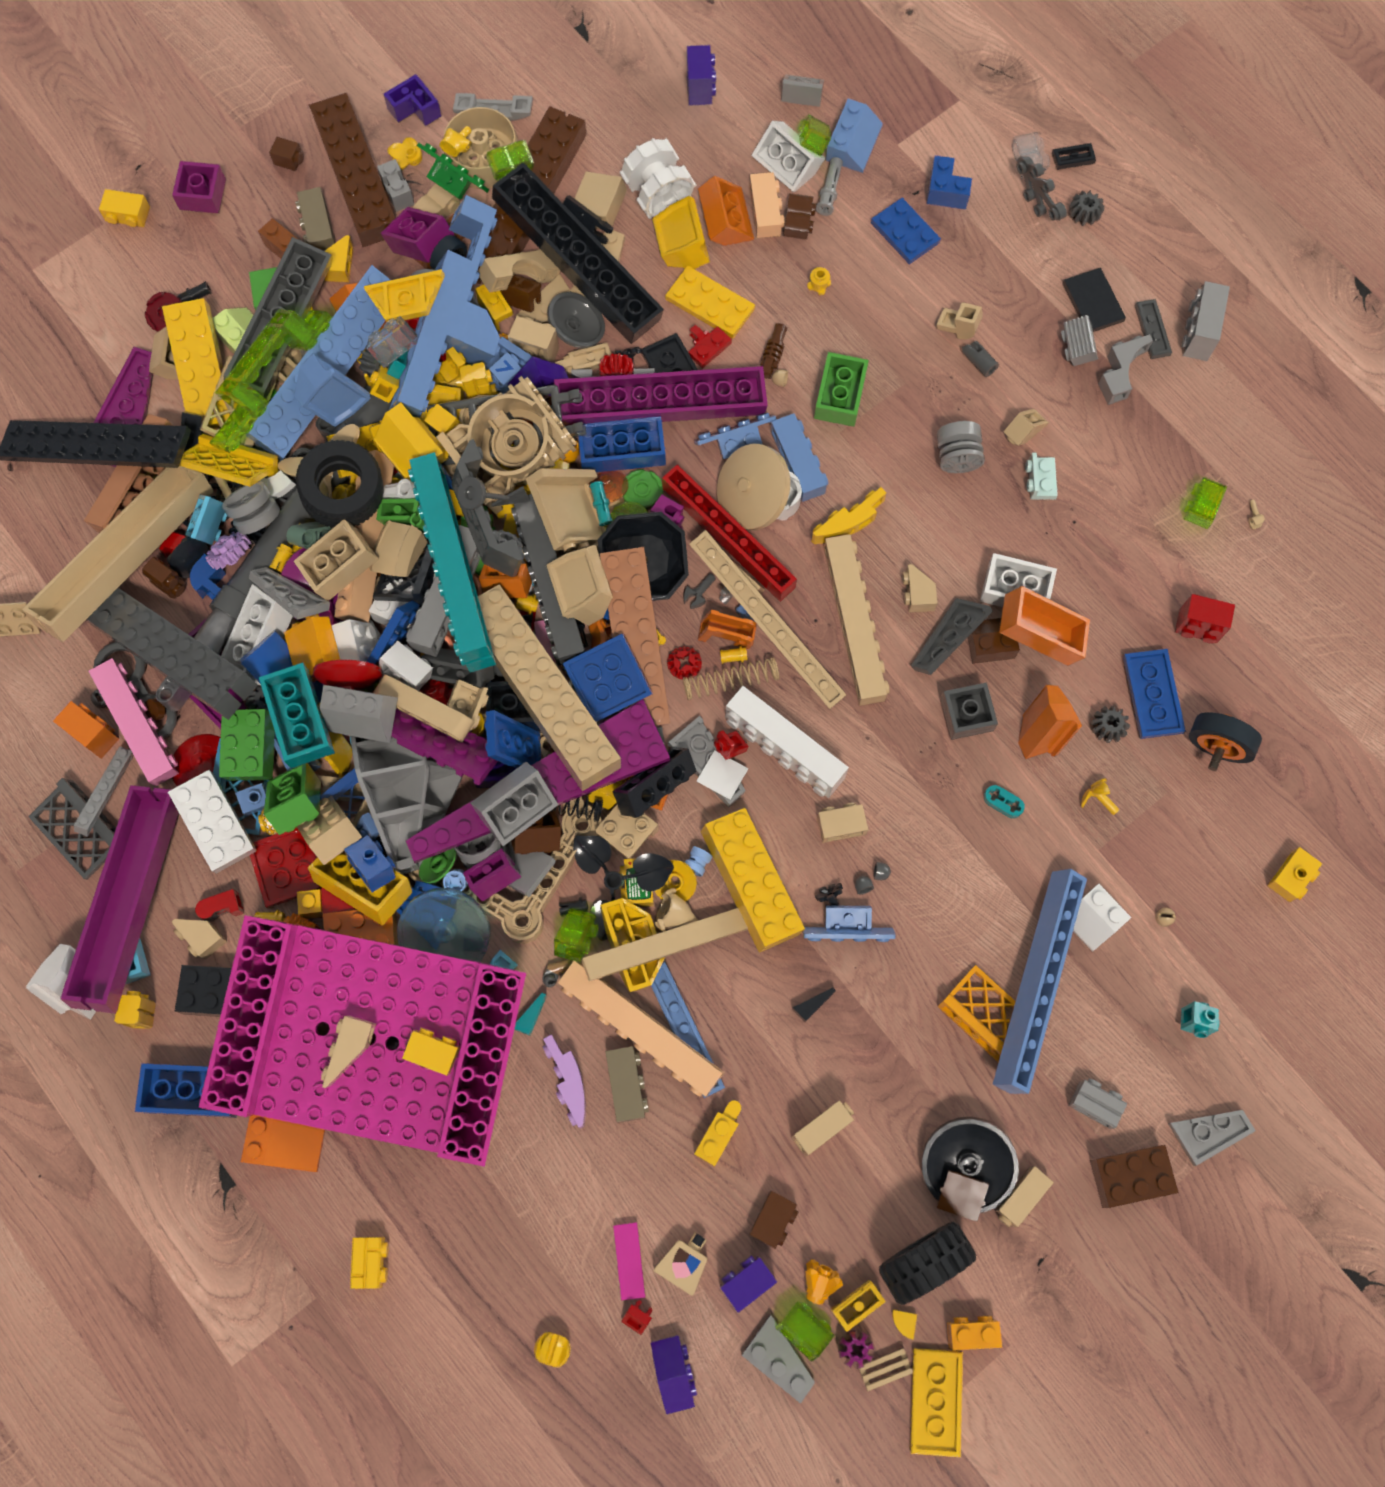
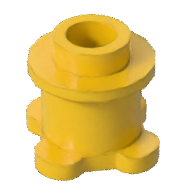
M817 267L811 271V282H808L807 288L817 292L818 295H824L826 288L831 285L829 271L822 267Z
M528 594L527 598H515L514 606L518 610L527 612V615H530L531 612H536L538 606L536 594Z

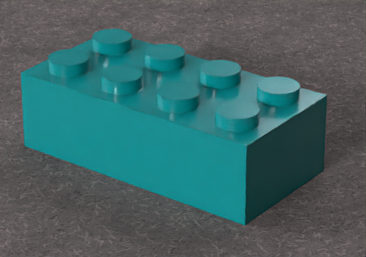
M304 663L259 677L284 762L290 768H294L334 754V748L320 710L310 672Z

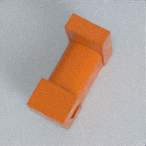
M712 609L701 620L698 634L699 641L706 642L711 636L734 641V646H742V648L746 647V649L753 646L756 622L746 618L742 619L719 613L720 611Z

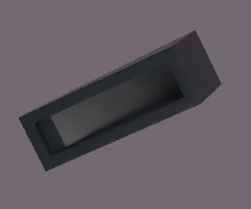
M831 988L793 1007L792 1010L806 1022L836 990Z

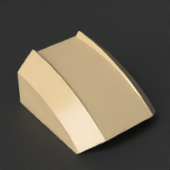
M388 520L384 524L373 550L378 560L369 569L372 572L390 576L408 577L427 545L422 531L413 525Z

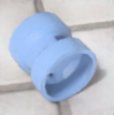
M693 846L690 851L691 856L685 860V863L693 869L696 876L702 877L705 872L704 867L710 863L713 856L705 850Z
M456 868L445 875L443 885L448 892L456 894L466 888L468 883L463 874L464 870Z

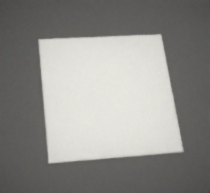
M714 750L697 782L731 800L748 768L732 759L725 760L719 752Z

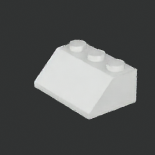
M783 121L771 122L751 155L767 170L774 172V176L793 192H796L810 180L825 160L823 155Z

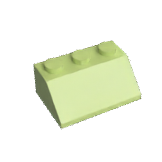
M247 308L224 309L213 317L216 335L233 354L253 317V314Z

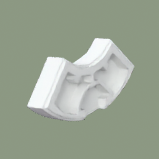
M279 471L272 477L260 480L269 490V497L274 499L285 495L296 485L282 471Z

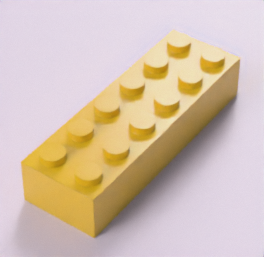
M204 298L162 306L185 411L205 416L223 369L210 305ZM223 383L222 387L225 394L227 395L229 394V390L227 387L224 386ZM223 400L216 401L215 405L219 413L228 410ZM230 413L221 416L225 427L234 424ZM217 418L209 420L208 427L214 430L221 429Z
M746 808L706 823L701 830V834L748 927L758 952H763L799 936L805 928Z

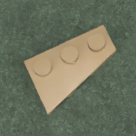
M559 274L541 291L540 304H537L534 299L533 312L529 313L521 310L516 317H529L535 322L549 324L547 309L551 300L560 293L571 292L562 276Z

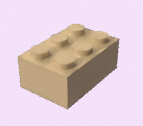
M342 520L295 559L294 563L314 592L329 601L374 564L378 557L358 529L347 520Z
M332 796L320 800V814L310 822L305 821L297 826L306 843L323 865L362 838Z

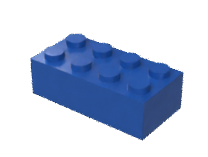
M661 416L583 424L586 427L587 435L578 436L582 469L606 472L666 466Z
M141 1063L135 1112L237 1118V1115L199 1108L208 1067Z

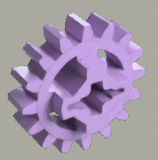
M232 532L230 536L223 535L211 546V550L207 552L206 561L216 570L220 567L223 569L227 564L232 566L245 554V550L250 548L248 546L251 544L250 539L246 534H240L239 532Z

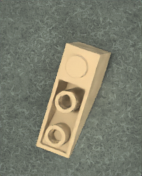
M350 1015L344 1016L343 1020H339L336 1028V1033L339 1035L336 1043L333 1042L329 1050L328 1056L331 1057L329 1066H325L321 1076V1080L324 1081L323 1088L330 1087L370 1046L376 1023Z

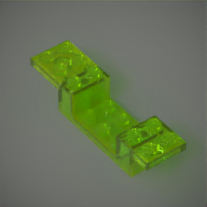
M278 309L215 392L235 410L210 441L213 447L228 453L238 448L242 436L250 432L253 428L254 420L265 412V406L269 402L249 384L258 378L259 370L271 361L272 353L275 349H279L284 342L292 349L305 351L312 349L316 345L317 337L320 333L325 332L330 326L329 321L332 319L330 314L326 311L310 310L303 319L295 311Z

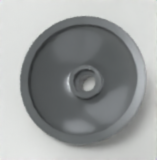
M563 292L551 300L547 309L548 321L551 326L556 328L557 336L562 341L576 348H590L599 343L605 332L604 318L601 312L585 296L574 292Z

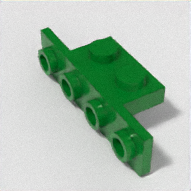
M418 142L417 146L436 159L426 176L428 179L460 200L471 183L488 193L489 189L484 186V180L476 175L473 178L467 175L469 171L460 164L455 167L451 164L453 160L442 153L440 157L435 153L437 149L428 143L424 146Z

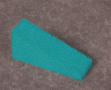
M397 342L393 349L387 374L399 380L407 365L408 348Z
M541 993L516 1022L514 1030L531 1036L546 1000V994Z

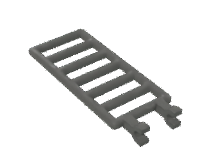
M556 385L536 388L542 396L551 394L553 412L561 422L560 404L583 402L582 393L579 392V389L559 393V388ZM498 395L452 401L438 405L456 418L457 409L468 408L469 420H471L477 410V406H481L487 400ZM434 404V405H429V406L427 407V412L429 411L430 408L434 407L436 404ZM511 414V420H512V419H520V418H514V417L512 416V414ZM583 422L565 426L571 436L587 435ZM533 423V427L535 428L540 437L541 449L543 444V436L538 426L535 423ZM429 426L432 434L435 437L438 436V432ZM491 427L492 436H493V434H494L495 431H494V429ZM514 440V446L511 447L518 446L520 440ZM490 450L492 458H496L493 451ZM450 456L449 459L442 463L443 466L455 464Z

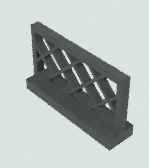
M61 778L56 783L58 787L28 817L83 879L88 880L105 863L109 852L108 849L104 854H98V841H105L110 847L116 827L101 812L93 826V838H84V835L78 833L77 839H69V826L75 824L70 823V810H77L80 815L89 797L73 780ZM60 794L65 797V807H56V798ZM65 810L64 823H55V811ZM43 811H50L49 823H42L39 820L38 816ZM54 826H64L63 839H56L54 836ZM83 841H93L92 854H83ZM68 842H78L77 854H70L68 852ZM82 857H92L91 867L87 871L82 867Z

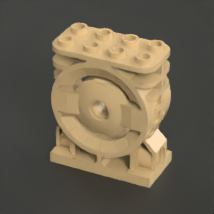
M520 376L518 378L520 382L514 387L510 384L508 392L505 394L500 392L497 394L498 396L484 402L473 414L469 425L459 424L447 434L441 432L436 436L456 465L469 440L474 439L476 446H479L483 453V459L481 460L476 478L482 481V475L486 472L492 477L484 484L488 493L508 495L515 491L516 486L528 485L526 478L540 468H553L555 466L554 462L559 458L564 460L566 458L565 454L568 451H576L574 446L577 442L528 377L524 379ZM510 412L514 418H523L530 420L538 426L543 436V444L541 449L540 437L535 428L530 423L524 420H510L507 417L506 413ZM490 425L495 431L493 436L491 432L488 430ZM514 440H520L518 446L511 447ZM490 441L492 451L496 459L504 466L517 470L508 471L499 467L495 463L490 452ZM485 498L484 504L495 514L503 510L501 506L491 507V504L498 499Z

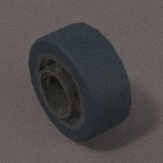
M448 235L441 239L431 254L430 266L432 269H436L437 264L447 250L465 257L467 254L465 243L454 235Z

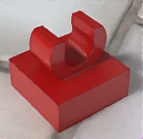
M638 1300L635 1305L631 1304L621 1322L642 1335L652 1319L650 1317L652 1308L650 1307L644 1313L639 1309L642 1301Z

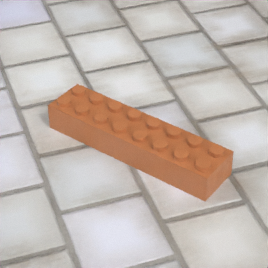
M644 547L600 553L601 563L613 596L608 606L612 638L622 633L624 634L653 694L643 700L655 726L669 724L670 717Z

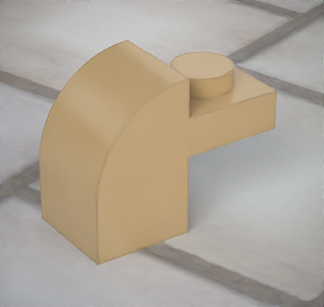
M962 302L959 311L944 308L938 320L937 329L957 334V339H970L975 335L982 319V307Z

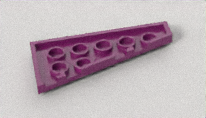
M133 347L93 423L143 424L146 419L153 374L149 372L152 352Z

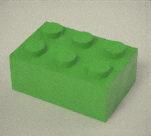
M828 352L814 419L855 427L869 360Z
M236 710L229 720L222 716L220 778L229 781L273 779L275 730L268 710Z
M308 763L296 766L267 782L264 816L279 835L293 831L298 825L305 821L310 822L320 814L321 781Z

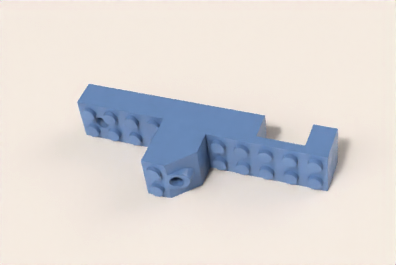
M468 195L464 197L455 210L449 227L450 231L471 240L466 258L447 250L437 264L435 271L442 269L445 277L429 315L419 317L408 350L407 365L400 376L399 387L392 398L389 410L401 402L413 417L420 418L422 412L426 411L429 400L426 399L427 395L432 392L435 381L432 379L441 367V362H439L440 356L444 355L446 350L454 347L457 352L463 354L466 363L471 365L483 362L485 365L490 364L493 357L496 358L499 353L500 345H498L500 336L487 310L470 303L474 291H471L472 285L476 284L480 274L477 272L478 267L482 266L486 256L483 254V251L489 246L491 241L489 233L490 230L493 231L497 222V218H495L497 209Z

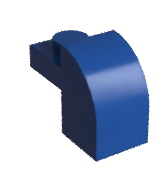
M204 554L192 567L190 582L202 599L207 595L213 601L221 589L216 584L226 573L221 567L218 570L212 568L206 561L205 557L207 555Z

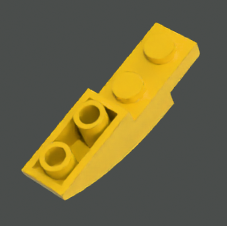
M880 487L877 491L872 490L865 497V501L861 504H855L850 511L845 507L839 512L837 510L828 517L827 522L824 524L820 523L813 529L811 542L813 544H823L825 538L852 535L862 530L875 520L877 514L875 509L885 501L887 492Z

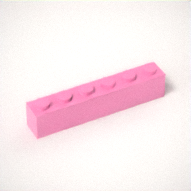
M111 658L89 670L88 672L148 782L156 787L179 774L176 766H178L176 759L172 754L169 755L165 748L168 747V744L163 736H158L155 731L158 729V726L152 717L148 718L146 714L148 708L142 699L138 700L135 694L138 690L135 684L126 678L125 675L128 674V671L123 663L118 664Z

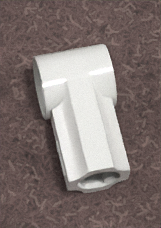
M402 479L396 484L384 485L382 499H416L413 488H415L414 482L408 479Z

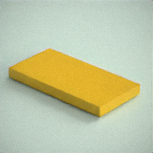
M913 1348L910 1453L961 1457L963 1352Z

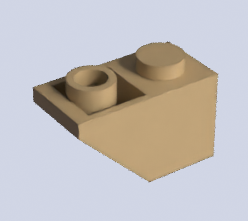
M908 564L906 572L902 574L903 585L907 586V592L904 593V603L908 605L909 612L935 611L938 604L936 583L913 564Z
M174 919L172 921V924L176 927L173 930L174 933L181 940L185 939L189 943L187 949L194 957L199 956L207 959L227 942L217 928L208 921Z

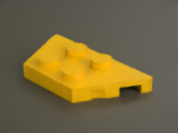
M440 269L364 286V290L386 322L390 324L429 315L445 274Z

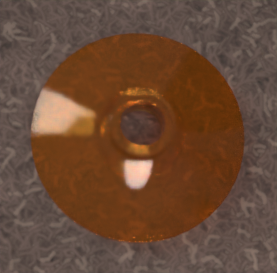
M618 471L598 473L597 478L589 483L590 486L593 482L602 481L606 499H609L610 503L622 498L629 486L626 476Z

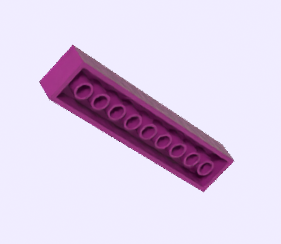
M763 366L554 379V385L558 386L559 393L569 392L574 389H579V392L582 393L583 402L560 404L564 426L579 422L587 424L661 416L662 422L758 416L765 413L768 407Z

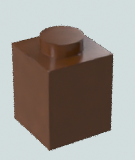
M276 137L269 151L274 165L292 171L297 170L304 157L299 143Z

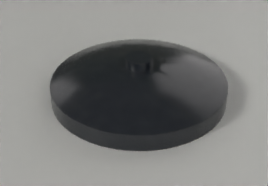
M960 1117L945 1122L931 1134L922 1154V1172L925 1183L931 1194L938 1201L941 1194L940 1187L944 1185L948 1170L989 1183L984 1199L986 1204L982 1206L980 1213L990 1211L1002 1204L1009 1197L1017 1182L1019 1165L1012 1141L1001 1128L982 1118Z

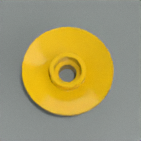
M669 860L674 865V869L665 885L656 890L655 893L663 900L661 895L665 891L675 888V895L686 902L693 896L696 890V875L693 869L685 862ZM672 877H678L680 882H673Z

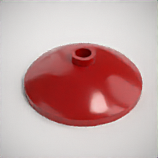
M331 660L314 666L313 676L324 685L360 691L377 683L382 678V669L375 664L364 661Z

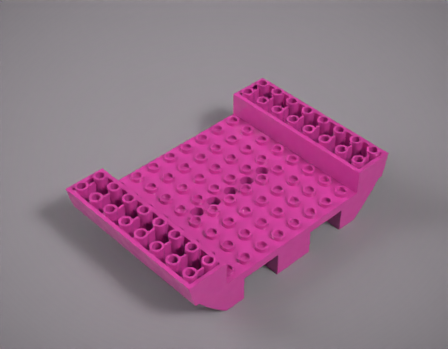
M245 915L199 1108L242 1117L251 1115L263 1116L438 1153L437 1157L485 1167L526 973L482 962L459 959L414 948ZM350 1015L376 1023L374 1030L376 1036L375 1043L370 1045L330 1087L323 1088L324 1081L321 1080V1076L325 1066H329L331 1057L328 1055L332 1043H336L339 1035L336 1033L339 1020H343L344 1016ZM321 1022H326L330 1027L329 1033L325 1036L320 1035L317 1030ZM420 1028H425L433 1031V1036L442 1039L443 1036L457 1041L455 1045L461 1048L450 1075L446 1076L402 1059L412 1031H420ZM391 1036L399 1040V1046L396 1050H391L387 1046V1040Z

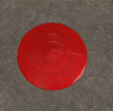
M213 734L195 735L185 740L176 749L173 756L178 763L176 769L179 774L172 777L177 787L208 770L213 772L219 738L221 737Z

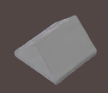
M785 75L781 102L820 107L824 80Z

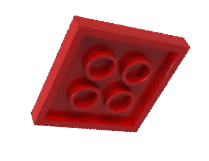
M298 828L291 832H285L281 835L277 833L253 842L257 851L250 855V859L267 909L296 899L297 892L321 890L322 887L313 882L308 867L317 856L308 846Z

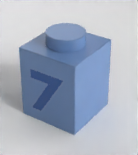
M507 352L488 370L491 371L495 381L502 386L521 369L519 366L520 361L513 353L510 355Z

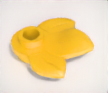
M406 137L402 143H393L387 149L388 154L393 160L396 159L401 170L408 165L416 166L422 161V151L417 147V142L414 138Z

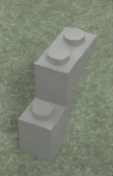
M1150 334L1143 337L1136 336L1131 341L1125 343L1118 342L1111 347L1107 358L1112 369L1104 372L1098 383L1108 405L1128 398L1132 390L1129 381L1130 363L1141 354L1148 352L1153 343Z

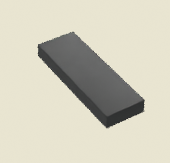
M1156 299L1136 302L1134 307L1143 336L1150 334L1153 340L1148 350L1150 360L1171 356L1172 350Z

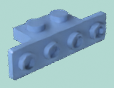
M769 412L757 416V420L750 422L749 419L737 422L738 426L733 428L727 425L718 428V432L710 434V432L698 435L699 439L694 440L695 445H701L717 440L722 459H726L737 449L745 445H763L758 426L777 419L775 415H769Z
M826 905L825 927H804L803 937L808 938L809 941H820L822 938L836 942L843 941L844 939H853L857 942L876 939L879 942H888L890 939H895V932L893 928H871V906Z

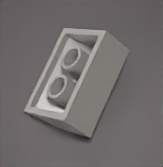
M323 685L320 710L329 732L390 743L398 697Z
M525 762L473 800L471 805L499 843L504 846L555 808L558 803L538 770Z

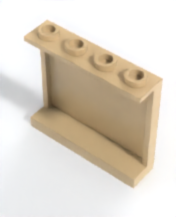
M540 468L526 478L554 550L569 552L596 545L598 550V539L607 528L606 526L599 525L597 511L593 508L594 499L589 483L597 478L595 470Z

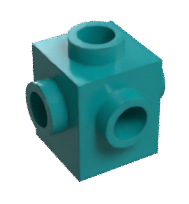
M1196 1001L1181 1008V1030L1192 1033L1198 1038H1207L1218 1031L1220 1026L1219 1009L1211 1007L1207 1003Z

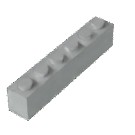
M459 525L473 576L481 557L469 528ZM435 574L431 588L425 593V601L416 613V621L407 632L406 641L412 650L437 657L449 630L448 623H450V620L443 608L445 601L439 592L438 583L440 582Z

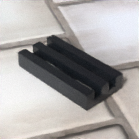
M1092 143L1057 148L1052 151L1056 170L1090 165L1096 162Z

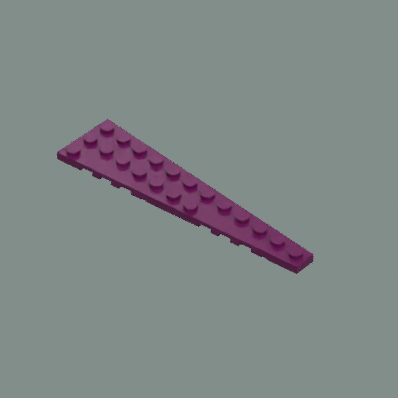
M643 699L598 725L620 756L621 768L586 790L582 791L556 752L531 765L538 770L558 805L670 761V756ZM471 802L407 839L406 843L414 863H418L487 835L491 831L480 819Z

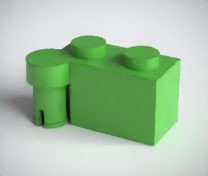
M416 499L381 500L377 510V521L383 525L388 520L413 525L422 531L425 536L422 527L425 524L418 512L419 501H416Z

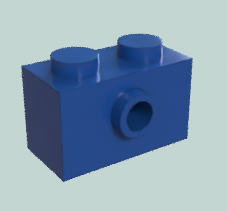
M369 835L344 849L348 862L371 893L396 878L393 871L396 868L394 862L389 856L385 857L382 854L384 851L377 840L373 842Z

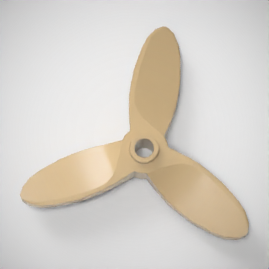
M355 424L346 425L331 440H345L356 444L360 429ZM303 457L286 458L278 463V468L283 473L296 477L298 465ZM333 472L326 475L319 485L320 492L329 498H332L331 477Z

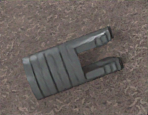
M978 341L962 347V352L985 377L992 375L999 367V363Z

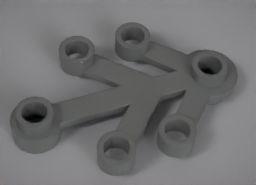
M1029 156L1019 157L1016 167L1019 174L1024 176L1026 185L1023 196L1027 202L1036 198L1037 205L1034 206L1036 216L1040 217L1046 214L1044 200L1050 208L1048 212L1053 221L1065 218L1067 210L1062 202L1055 204L1048 195L1049 192L1055 189L1053 180L1050 178L1047 180L1037 178L1044 174L1043 166L1040 163L1034 164Z

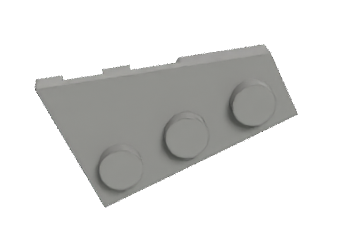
M770 1314L744 1350L742 1356L801 1403L815 1382Z

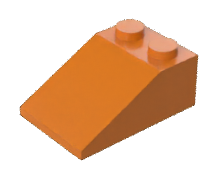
M251 1115L249 1117L241 1162L318 1172L325 1129Z

